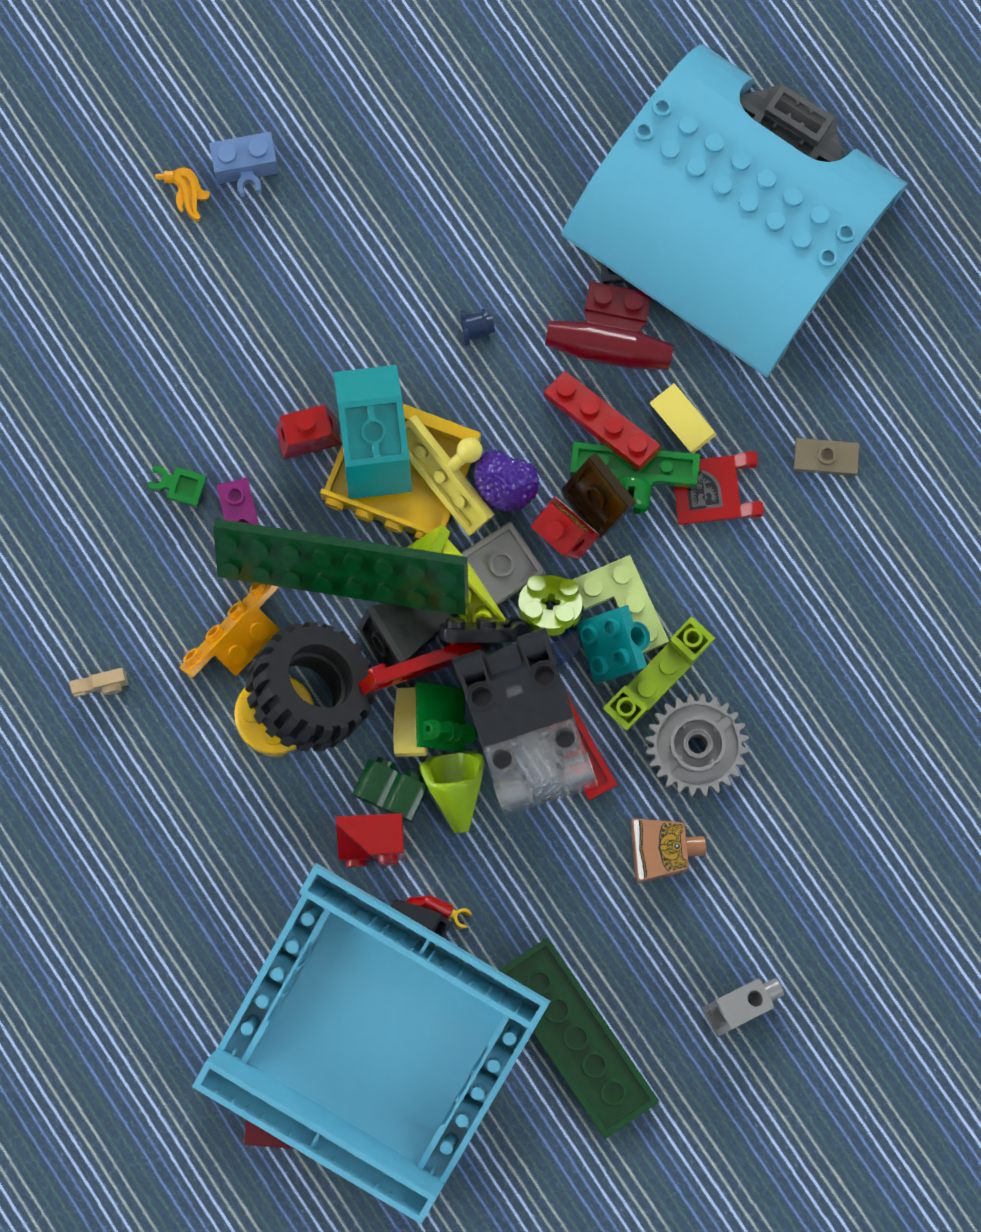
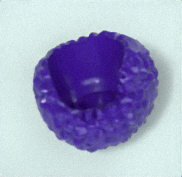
M487 450L477 461L474 470V485L483 501L493 508L496 507L503 511L509 510L510 512L526 507L527 504L531 503L532 499L536 498L538 493L539 477L537 469L533 467L532 463H527L526 460L523 461L518 458L515 460L508 455H504V452Z

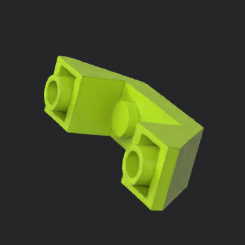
M691 616L669 639L668 644L647 665V668H644L627 686L625 685L604 706L603 710L627 731L691 668L715 640V637Z

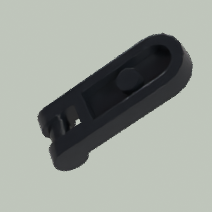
M511 616L505 622H497L493 618H478L477 622H465L462 618H447L446 623L439 625L438 638L452 643L516 642L518 636L530 633L531 629L517 616Z

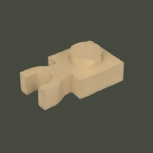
M123 668L94 674L88 678L69 681L72 695L74 694V697L92 692H103V695H112L121 692V687L129 685Z

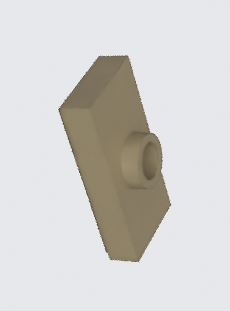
M796 438L793 471L857 476L859 443Z

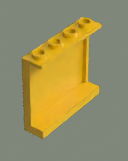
M403 404L405 422L416 415L450 459L457 454V446L462 439L473 437L481 442V433ZM343 445L326 486L320 491L321 499L325 501L324 504L327 507L337 511H342L343 508L355 512L354 516L360 520L372 523L373 519L385 523L384 528L394 533L402 534V531L414 534L415 540L422 538L442 524L447 527L452 515L411 462L412 492L349 499ZM465 463L459 468L465 478L472 463Z

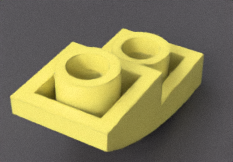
M674 383L650 402L652 408L692 454L717 435Z
M415 687L397 688L393 731L395 757L427 756L428 748L417 747Z

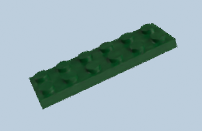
M548 937L499 970L551 1001L535 1027L533 1034L604 1139L660 1102Z

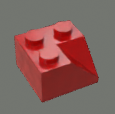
M402 813L336 817L338 857L340 863H346V868L366 867L367 861H378L379 866L398 865V860H405Z

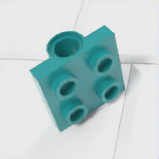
M628 605L579 621L576 624L595 684L647 668L642 650L648 648L650 644V632L643 623L633 622Z

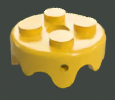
M289 677L296 693L303 700L314 705L313 699L304 685L296 679ZM244 688L239 694L234 711L235 724L243 741L253 750L269 757H282L296 750V745L292 744L290 747L280 744V738L275 735L273 738L265 732L267 730L265 725L257 723L254 718L256 711L254 708H249L247 697L251 693L247 692Z

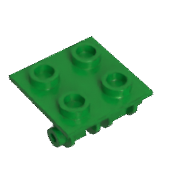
M415 682L417 747L458 752L465 751V744L475 741L478 738V733L474 725L465 724L463 689L460 687Z

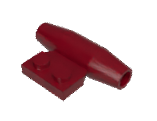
M590 281L584 309L587 322L549 321L545 346L574 357L629 369L669 370L674 347L673 344L640 332L646 326L651 301L650 296L642 291Z

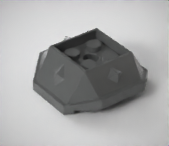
M780 84L769 87L766 90L740 96V103L744 111L753 120L803 154L817 161L824 162L842 159L835 117L790 88Z

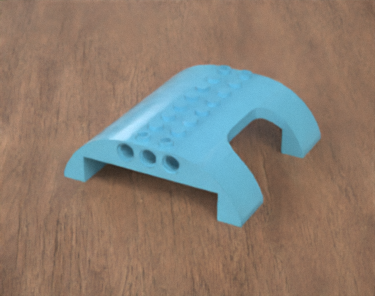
M701 44L692 49L676 65L613 146L579 198L565 224L561 236L768 378L786 353L792 338L887 209H892L909 184L857 148L841 160L833 162L817 161L797 150L753 120L744 111L740 103V96L745 95L755 83V79L704 44Z

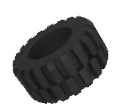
M305 622L303 625L295 623L289 625L286 629L278 631L255 656L247 672L249 677L246 680L245 690L251 693L247 697L249 708H254L256 711L254 715L255 720L258 724L263 723L267 728L265 732L270 737L277 736L281 739L280 744L290 747L292 744L296 745V750L308 752L311 747L315 752L325 751L328 747L334 748L341 744L368 717L372 710L371 705L375 702L376 691L363 695L358 683L368 676L367 670L372 665L369 658H364L361 654L363 649L357 642L353 644L348 639L349 635L343 631L337 633L334 631L333 626L327 624L318 627L317 622ZM289 667H306L318 673L331 690L333 707L321 708L303 700L296 693L290 682Z

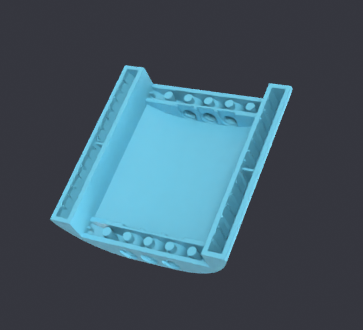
M316 863L299 892L302 895L226 1034L218 1048L206 1060L192 1087L422 1224L551 1001Z

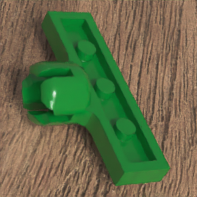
M573 442L570 476H573L591 455L597 453L636 501L633 505V514H642L649 509L651 489L655 485L697 488L700 454L660 450L639 472L605 445Z

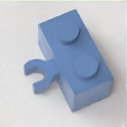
M271 132L209 143L217 184L238 181L237 188L241 197H245L244 187L247 184L255 185L257 194H261L262 186L258 177L279 173Z

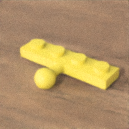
M416 415L409 418L405 422L410 462L467 535L474 534L495 514L461 473L459 468L465 463H473L479 460L483 452L481 443L473 437L462 439L457 446V454L450 459Z

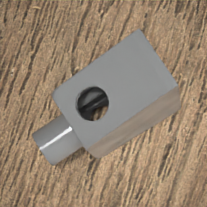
M758 978L714 1000L702 1009L716 1036L719 1037L773 1009V1001L784 996V992L776 978L764 984Z

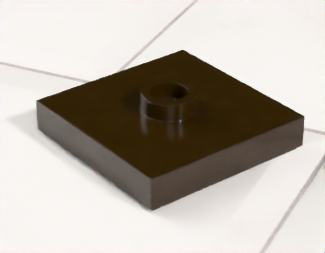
M597 453L591 455L561 489L587 523L600 534V538L607 535L636 503Z

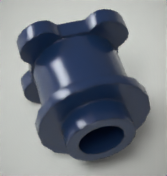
M482 309L480 313L465 315L464 310L460 311L465 346L470 345L469 340L486 337L487 340H490L489 333H495L492 314L486 315L485 309Z

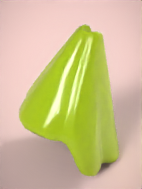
M474 751L440 754L426 758V762L420 763V771L424 782L451 829L456 834L469 831L481 786L484 757L482 754H475Z

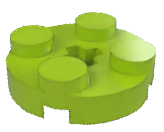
M534 575L528 579L527 584L519 594L518 613L520 618L529 624L532 631L546 628L548 636L560 635L565 633L566 628L572 625L574 627L579 622L582 615L583 599L574 580L553 575ZM553 601L558 605H554L553 610L546 609L547 606L543 603Z

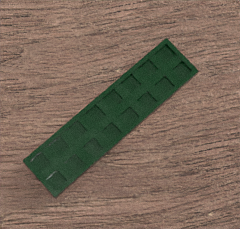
M217 519L213 526L217 574L221 578L466 616L469 609L468 557Z

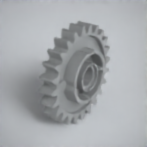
M703 693L699 701H694L693 696L688 694L686 703H683L679 697H676L675 707L664 704L663 708L666 715L656 713L654 717L659 724H650L648 727L654 733V736L646 737L645 742L653 745V747L646 750L645 754L655 758L649 764V767H658L660 769L656 779L667 777L666 788L676 784L678 795L684 788L688 789L690 798L693 797L696 790H700L703 798L706 797L708 788H711L714 793L718 794L720 792V783L730 787L731 782L728 776L734 778L740 776L736 766L745 767L746 762L740 758V755L748 754L749 749L741 744L748 741L749 736L739 733L745 727V723L736 724L735 719L739 713L735 712L729 715L727 713L728 703L718 707L716 696L710 703L706 702L705 694ZM692 738H700L704 741L706 750L702 753H694L690 750L688 741Z

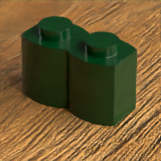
M378 757L376 761L368 759L352 793L353 796L390 814L402 813L403 820L413 823L428 791L427 785L423 783V777L410 770H407L406 774L394 770V763Z

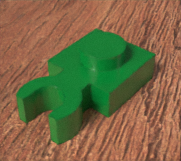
M153 466V473L162 475V480L157 484L148 482L147 486L151 491L162 492L166 489L168 490L166 496L168 500L195 508L199 507L208 479L207 476L176 467L174 475H170L163 467Z

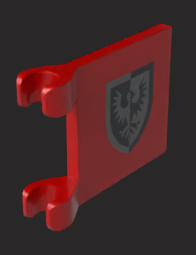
M750 451L730 456L700 459L697 488L674 486L678 525L762 517L764 508L761 501L740 504L736 469L757 467V453Z

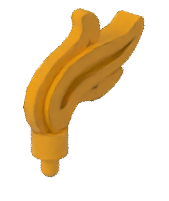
M183 167L174 171H164V174H156L155 179L164 180V183H174L178 187L176 194L178 210L182 213V206L185 204L188 216L192 220L199 222L200 215L197 212V200H207L210 197V192L202 190L195 173L191 169Z

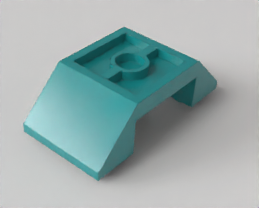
M397 365L333 372L348 498L357 499L412 492L408 442Z

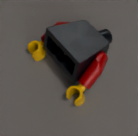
M431 895L410 897L405 902L396 899L391 905L395 910L443 938L451 924L457 929L468 927L465 924L459 923L457 919L459 913H463L468 917L472 916L470 910L462 908L456 911L453 909V905Z

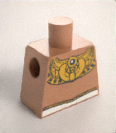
M632 819L630 822L636 884L686 872L689 869L688 857L706 855L705 836L686 837L685 824L682 822Z

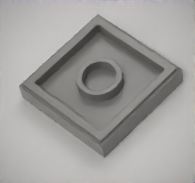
M511 521L461 553L464 557H468L469 564L497 606L521 592L530 577L534 575L546 576L545 570Z

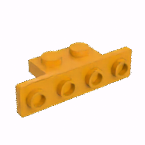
M254 583L250 587V593L243 601L235 603L229 609L228 616L220 625L213 626L207 632L204 642L198 648L191 649L183 658L184 663L179 668L193 678L215 656L233 675L237 676L280 630L259 609L279 587Z

